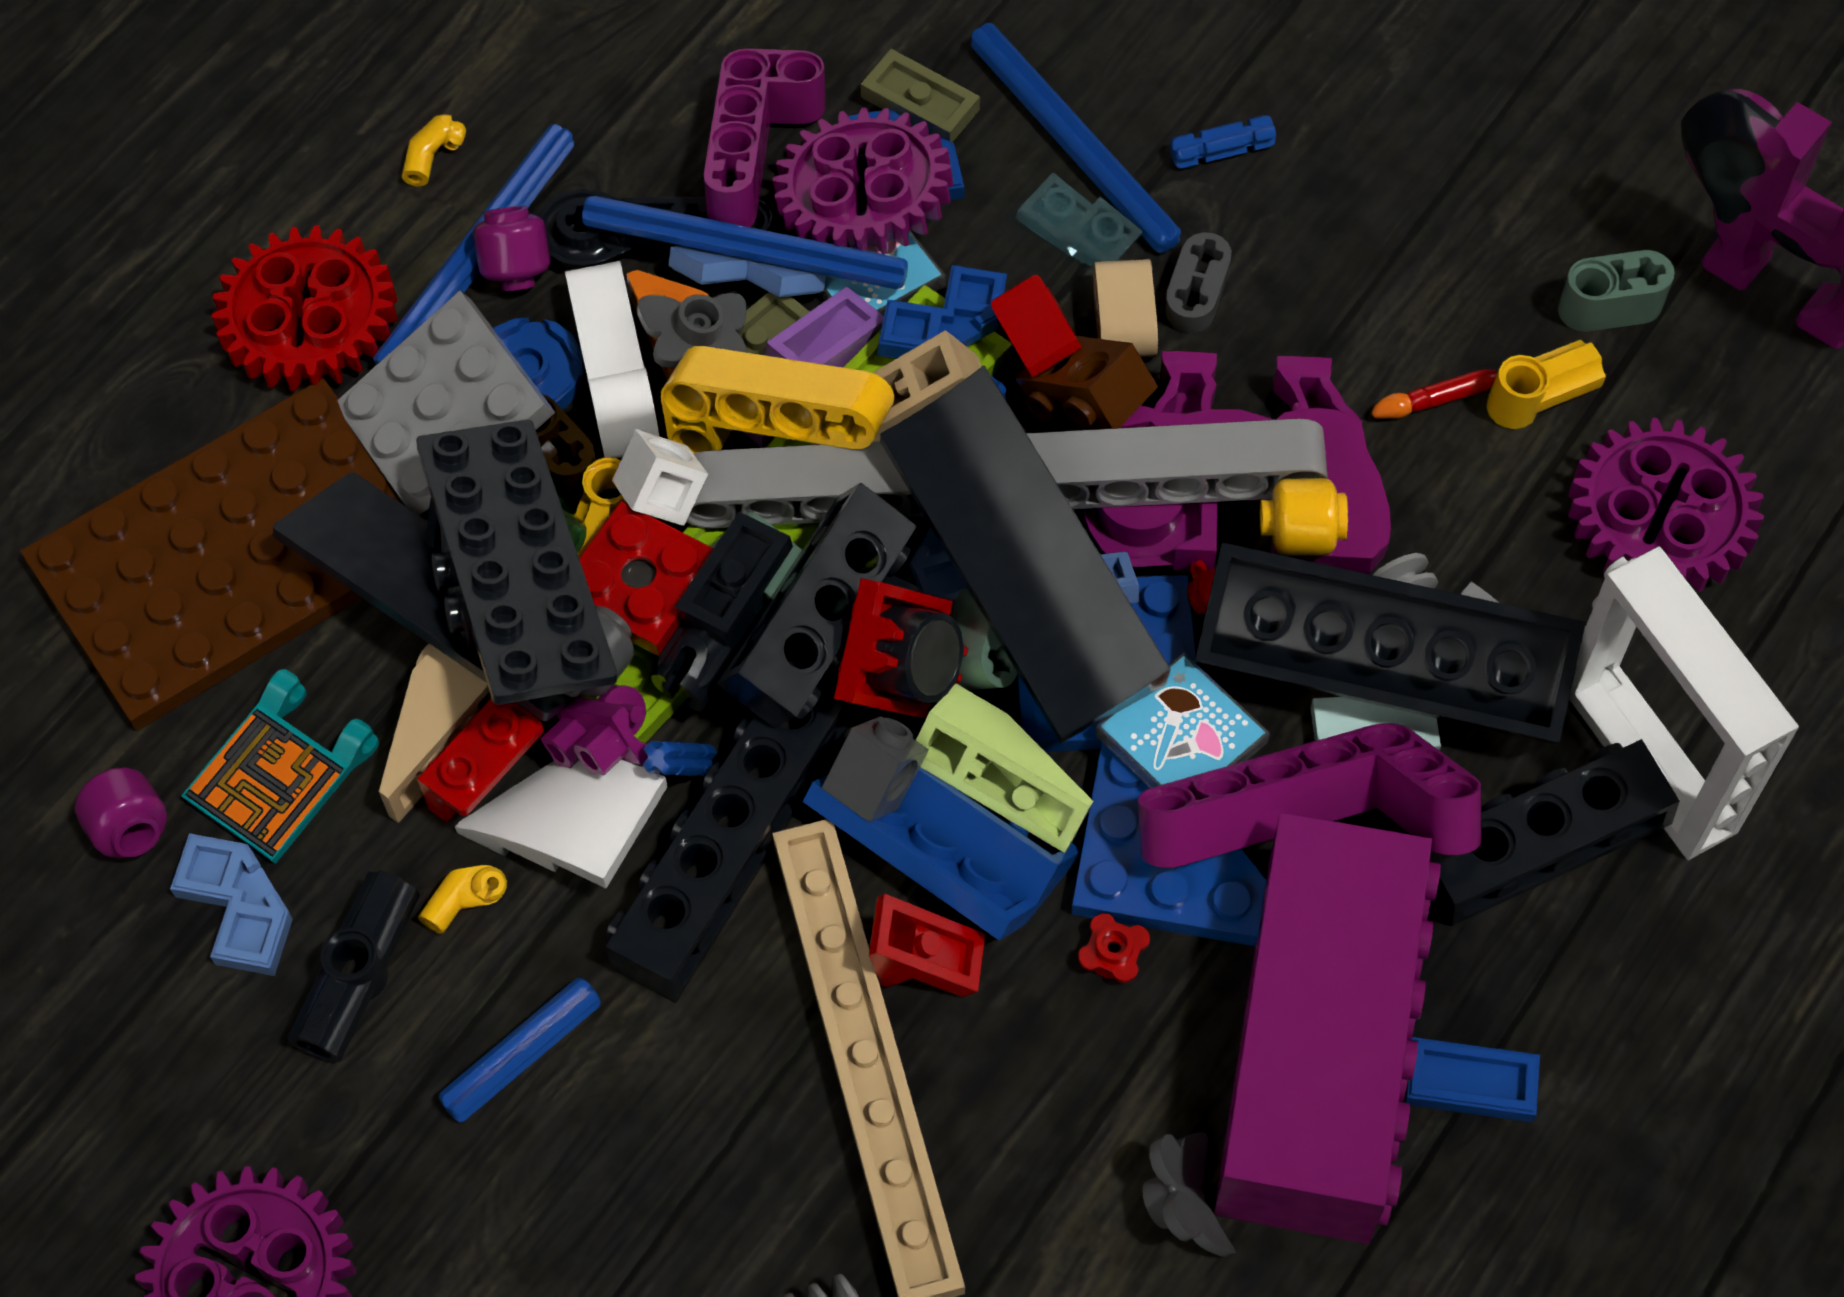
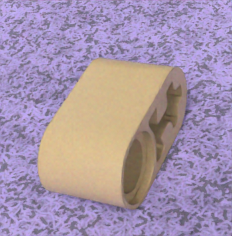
M1151 260L1093 262V297L1097 339L1133 343L1141 358L1157 357L1158 328Z

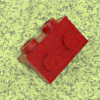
M491 698L417 778L429 810L446 823L456 813L462 816L469 815L544 732L542 722L515 702L497 705L493 703Z

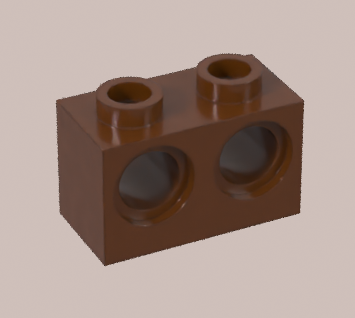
M1076 336L1082 346L1081 349L1033 378L1026 367L1015 378L1027 397L1026 405L1037 419L1045 423L1093 430L1121 428L1158 388L1133 343Z

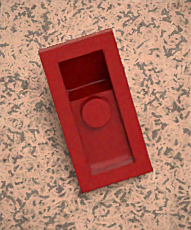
M1037 274L1032 275L991 301L992 310L1032 378L1082 348L1059 303L1049 287H1046L1041 277Z
M882 894L877 896L869 958L883 987L888 988L913 978L960 997H966L978 992L985 933L890 895Z

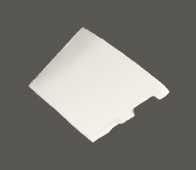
M580 760L572 768L561 767L555 761H552L462 819L455 826L458 834L505 857L510 850L553 872H556L560 866L597 885L607 888L667 789V782L665 776L649 774L644 767L624 760H620L604 776L592 773L584 767Z

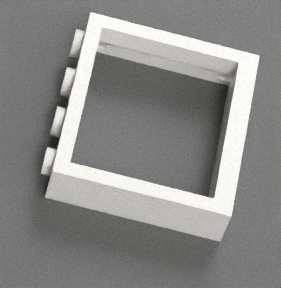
M1659 546L1629 561L1623 556L1611 564L1605 571V580L1599 595L1592 603L1593 610L1584 629L1569 700L1604 747L1614 743H1620L1625 747L1638 740H1643L1680 800L1673 823L1664 829L1688 861L1739 832L1799 726ZM1636 627L1725 743L1706 780L1703 779L1620 668L1621 661Z

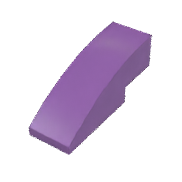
M846 286L766 343L765 356L843 368L882 328L884 316ZM741 431L760 448H763L775 438L773 436Z

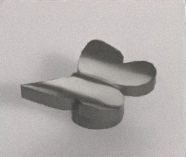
M727 293L714 298L706 295H692L687 297L682 303L666 296L649 295L642 297L638 302L637 315L644 330L651 337L658 338L654 347L653 357L654 362L662 367H676L687 349L694 346L746 352V345L739 335L744 328L746 319V302L740 294Z
M1203 1132L1195 1133L1178 1140L1171 1134L1155 1138L1150 1145L1149 1158L1156 1176L1145 1180L1142 1190L1144 1203L1151 1219L1160 1228H1169L1170 1232L1179 1240L1186 1242L1193 1239L1200 1247L1213 1254L1226 1257L1236 1253L1214 1213L1205 1201L1206 1194L1202 1190L1208 1152L1207 1134Z

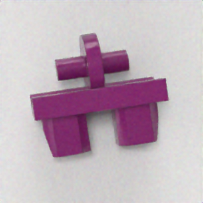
M613 685L597 701L577 697L557 714L560 721L541 738V742L555 763L561 767L572 768L580 760L584 767L592 773L604 776L620 760L642 765L648 758L644 751V747L647 744L640 742L634 734L643 725L646 716V704L642 695L635 688L626 685Z

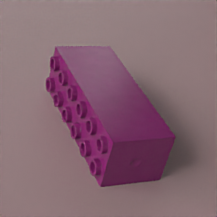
M1280 812L1267 867L1259 933L1253 957L1214 1208L1215 1216L1363 1244L1370 1243L1377 1224L1388 1225L1391 1207H1396L1401 1185L1402 1167L1391 1165V1163L1396 1162L1399 1144L1404 1143L1408 1128L1410 1103H1404L1403 1101L1408 1080L1412 1081L1417 1059L1418 1042L1411 1040L1415 1020L1420 1019L1423 1008L1426 982L1419 979L1423 959L1427 960L1430 951L1433 922L1427 921L1430 902L1435 901L1440 877L1441 864L1430 862L1432 838Z

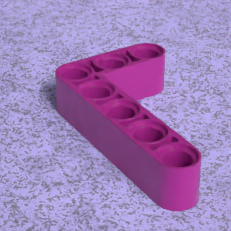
M1394 723L1370 725L1145 790L1138 798L1141 856L1145 862L1157 867L1172 868L1183 866L1274 839L1280 812L1336 821L1376 808L1409 834L1432 838V851L1444 855L1466 854L1476 850L1481 845V783L1476 777L1411 729Z

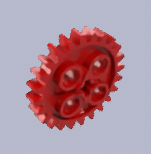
M315 225L308 238H301L295 226L291 227L289 240L283 242L272 232L269 234L270 247L263 250L258 245L251 243L248 247L252 259L246 261L234 257L231 260L237 275H220L219 280L224 292L215 293L212 297L218 310L212 313V319L218 331L216 334L223 351L228 352L232 364L235 367L243 365L248 378L251 380L263 373L270 388L278 384L282 377H286L291 391L297 390L302 379L309 378L311 384L318 385L322 376L327 374L338 384L342 383L341 369L348 366L358 373L362 372L363 368L359 357L362 354L374 357L378 351L375 340L386 341L391 334L388 323L397 321L398 317L394 303L398 302V298L387 264L381 265L376 249L365 252L362 239L358 236L346 244L342 229L337 228L328 239H324L320 226ZM312 269L310 277H308V282L306 284L308 271ZM308 288L311 294L310 298H308ZM303 330H304L305 333H304L303 343H302L301 346L298 347V345H299V343H300V338L302 339Z

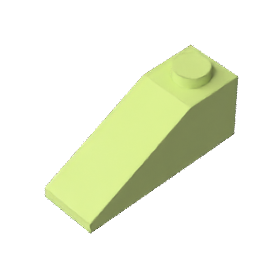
M955 684L948 694L929 712L916 741L929 749L921 765L922 769L1063 853L1069 848L1094 802L1007 713L958 684Z

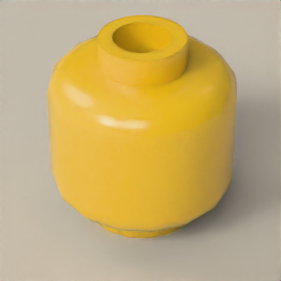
M1282 479L1276 483L1273 489L1272 500L1260 501L1261 536H1272L1274 548L1280 555L1325 556L1335 550L1337 541H1345L1347 539L1346 493H1337L1334 483L1329 479Z

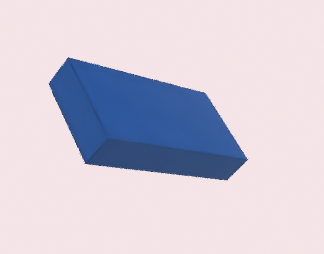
M1412 1037L1411 1041L1418 1042V1051L1412 1081L1408 1080L1404 1103H1410V1106L1533 1123L1537 1114L1540 1055Z

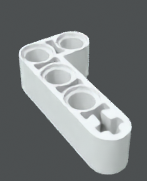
M620 261L565 271L605 458L623 457L635 429L659 436L646 368L643 365Z

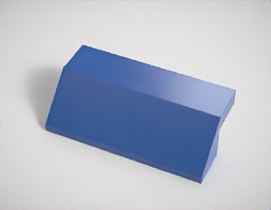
M913 734L912 738L916 740L917 736ZM921 767L899 809L870 823L822 789L828 775L813 781L803 800V803L999 941L1026 925L1075 864L1082 852L1081 849L1071 843L1067 851L1063 853Z

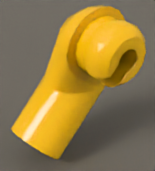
M442 114L433 117L409 141L402 171L404 182L416 187L427 185L434 154L441 145L449 150L458 149L466 135L464 124L453 121L451 115Z

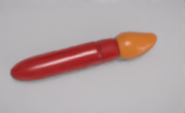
M1490 369L1473 371L1415 389L1406 394H1390L1374 405L1371 415L1375 419H1401L1411 412L1430 409L1482 393L1492 388L1498 372Z

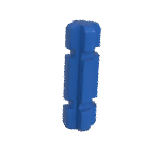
M1262 115L1247 119L1248 125L1244 126L1242 121L1198 131L1199 137L1195 138L1193 133L1173 137L1170 141L1171 158L1175 166L1182 169L1198 165V159L1203 158V161L1206 163L1247 153V147L1252 146L1254 151L1271 147L1275 144L1276 139L1273 121L1270 116Z
M651 741L644 747L648 758L643 763V767L649 774L706 776L713 766L712 759L717 754V751L711 744L700 745L699 743Z

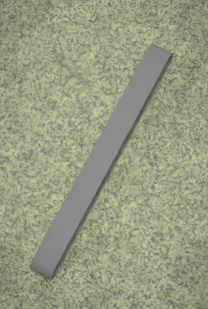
M1309 419L1027 433L1072 509L1272 499L1273 489L1276 483L1282 479H1328L1324 431L1319 423ZM872 442L870 446L864 449H847L828 445H806L694 453V456L707 471L708 476L686 521L693 526L701 528H728L738 512L744 514L748 512L756 513L771 525L821 523L835 499L860 482L906 518L925 517L880 442Z

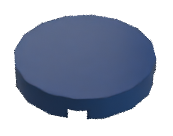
M529 317L514 318L493 328L541 394L553 399L562 410L566 408L577 397L584 381L582 352L574 336L557 322L543 319L544 323L530 322Z

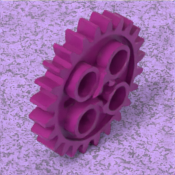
M861 108L858 118L850 120L848 115L841 111L838 115L839 123L833 126L824 119L818 120L819 133L814 134L806 130L800 131L802 146L787 144L785 148L788 159L777 160L776 162L779 175L773 177L772 180L775 189L774 196L779 216H783L787 231L796 229L797 237L813 238L815 241L834 244V246L856 247L859 250L868 251L869 246L876 245L884 255L888 254L889 241L895 239L906 247L909 245L907 235L909 231L912 230L922 235L928 233L926 219L940 220L942 218L940 205L950 204L949 188L953 187L954 184L949 152L947 148H942L940 135L938 133L929 135L928 126L925 121L911 126L910 115L906 112L895 121H892L889 108H884L877 118H869L867 108ZM865 149L868 166L864 173L867 211L861 216L858 197L862 192L859 155L860 151Z
M1652 418L1648 431L1644 433L1634 421L1628 423L1623 437L1611 429L1607 432L1603 445L1593 442L1586 459H1580L1574 475L1575 478L1569 490L1568 497L1574 500L1568 512V517L1580 520L1574 533L1575 539L1592 538L1586 556L1593 558L1605 554L1608 560L1603 570L1604 573L1611 564L1623 556L1629 561L1660 546L1683 577L1689 581L1698 593L1704 590L1709 576L1721 584L1724 582L1730 568L1735 570L1741 568L1747 553H1751L1759 537L1756 533L1764 520V515L1757 512L1764 498L1763 494L1751 491L1757 478L1756 474L1749 472L1738 473L1744 456L1738 454L1726 458L1722 452L1727 440L1722 438L1712 445L1705 443L1706 428L1702 426L1692 436L1685 435L1682 420L1678 419L1674 423L1671 432L1663 431L1658 418ZM1684 468L1687 471V475L1682 482L1676 499L1672 503L1654 543L1646 544L1643 538L1650 527L1655 512L1659 508L1676 470ZM1641 469L1651 470L1655 472L1657 475L1647 474ZM1696 492L1705 493L1712 499L1703 498L1696 494ZM1618 513L1629 514L1636 520L1625 519ZM1673 537H1682L1689 541L1691 544L1680 543Z
M244 1166L239 1184L232 1185L223 1171L217 1172L216 1191L209 1194L197 1182L193 1183L191 1188L195 1202L189 1207L172 1199L169 1205L177 1217L173 1224L154 1221L151 1225L162 1239L160 1246H144L140 1249L142 1256L154 1265V1269L135 1274V1280L142 1288L153 1291L144 1297H187L190 1286L203 1277L214 1278L213 1288L206 1297H276L257 1282L247 1277H241L236 1280L224 1265L196 1255L200 1247H207L244 1271L251 1272L256 1268L267 1283L286 1291L295 1292L296 1297H352L348 1289L337 1282L340 1279L355 1275L356 1268L350 1260L339 1258V1256L347 1253L354 1247L353 1242L346 1233L334 1234L344 1224V1221L337 1210L323 1213L329 1202L320 1190L306 1197L308 1186L302 1177L298 1175L284 1188L282 1175L277 1168L273 1167L267 1173L263 1183H259L252 1168ZM242 1219L250 1220L248 1231L241 1239L231 1243L222 1242L224 1231L231 1223ZM298 1247L306 1249L304 1261L297 1268L286 1272L278 1271V1262L286 1251Z

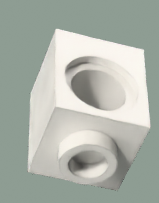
M635 429L612 481L632 510L684 526L708 473L687 445Z

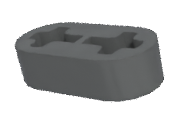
M1207 232L1194 234L1186 240L1180 252L1167 289L1165 317L1174 329L1182 333L1193 334L1201 332L1210 326L1215 317L1229 276L1232 253L1229 243L1217 234ZM1203 255L1213 257V260L1209 262L1206 273L1197 272L1198 262L1202 260ZM1191 291L1199 293V301L1194 306L1193 311L1183 309V305L1188 302Z

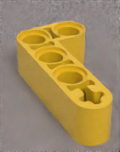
M694 346L687 349L661 390V403L668 439L687 445L693 454L703 451L721 450L733 430L847 449H864L874 441L894 403V393L886 380L868 371L707 346Z

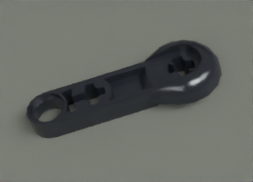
M577 189L563 192L552 198L538 215L545 223L551 260L566 268L581 269L606 264L621 255L670 254L671 247L681 246L593 227H587L586 232H576L578 222H582V211L587 197L599 196L707 218L706 197L619 199L601 191ZM759 199L757 219L763 223L761 230L773 232L771 208L766 202Z

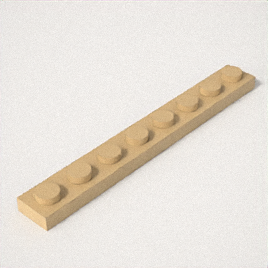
M826 819L772 833L897 1297H956L965 1294L964 1281L877 974L869 958V946L835 826Z

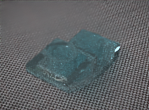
M1052 173L1025 201L1015 217L1055 247L1092 267L1093 262L1118 261L1143 232L1103 198L1099 197L1094 204H1091L1055 173Z

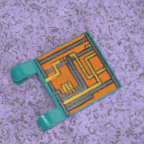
M286 669L278 670L274 674L256 707L181 795L186 802L274 864L283 856L350 772L367 760L379 746V740L373 734L371 727L359 719H353L346 725L332 752L283 720L284 716L295 710L303 702L307 694L305 687L300 684L298 677Z

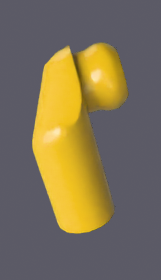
M491 865L452 870L447 874L421 911L418 919L430 930L443 934L459 910L497 902L507 889L505 874L500 869Z

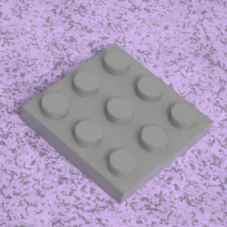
M458 291L337 400L345 420L407 508L427 521L431 495L417 451L416 439L418 436L520 420H531L536 430L555 413L473 301L461 291Z

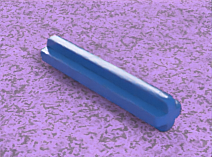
M575 978L444 1088L438 1096L444 1109L458 1122L468 1119L599 1008L601 1001L595 989L583 978Z

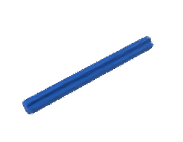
M985 23L980 28H976L971 34V47L1150 246L1160 254H1165L1171 248H1175L1180 242L1181 229L994 24Z
M558 124L549 125L483 213L503 207H529L573 149V134L567 128H562ZM483 213L373 357L376 365L458 291L464 293L479 274L473 230L479 223L485 221Z
M599 196L587 197L582 211V223L588 227L891 289L902 288L908 273V261L903 258L844 246L838 247L830 243Z

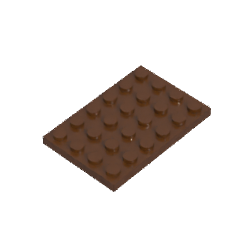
M324 378L319 380L318 385L311 384L20 550L26 563L136 732L362 598L275 539L272 535L274 523L351 472L358 474L405 506L345 420L337 401L338 397Z

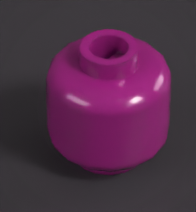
M527 206L503 207L483 213L485 221L479 223L473 230L480 274L487 280L501 281L503 291L522 290L535 286L534 276L545 272L551 264L544 221L536 215L529 214Z
M127 767L108 769L95 775L83 786L77 795L74 807L78 823L92 845L104 856L113 858L136 857L148 852L155 846L159 837L164 832L168 818L165 805L149 780L138 770Z

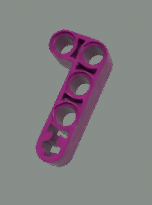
M739 49L724 57L721 64L704 169L707 219L746 227L754 225L758 212L770 123L808 124L817 121L825 113L824 63L818 55L801 50Z

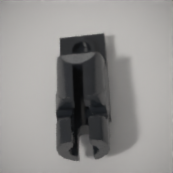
M742 512L737 513L675 606L680 625L661 652L658 666L651 676L654 686L661 693L673 699L681 688L690 697L688 702L690 709L701 712L706 708L719 688L716 685L717 681L765 609L762 594L793 548L789 535ZM688 656L694 658L689 670H687V663L685 661Z

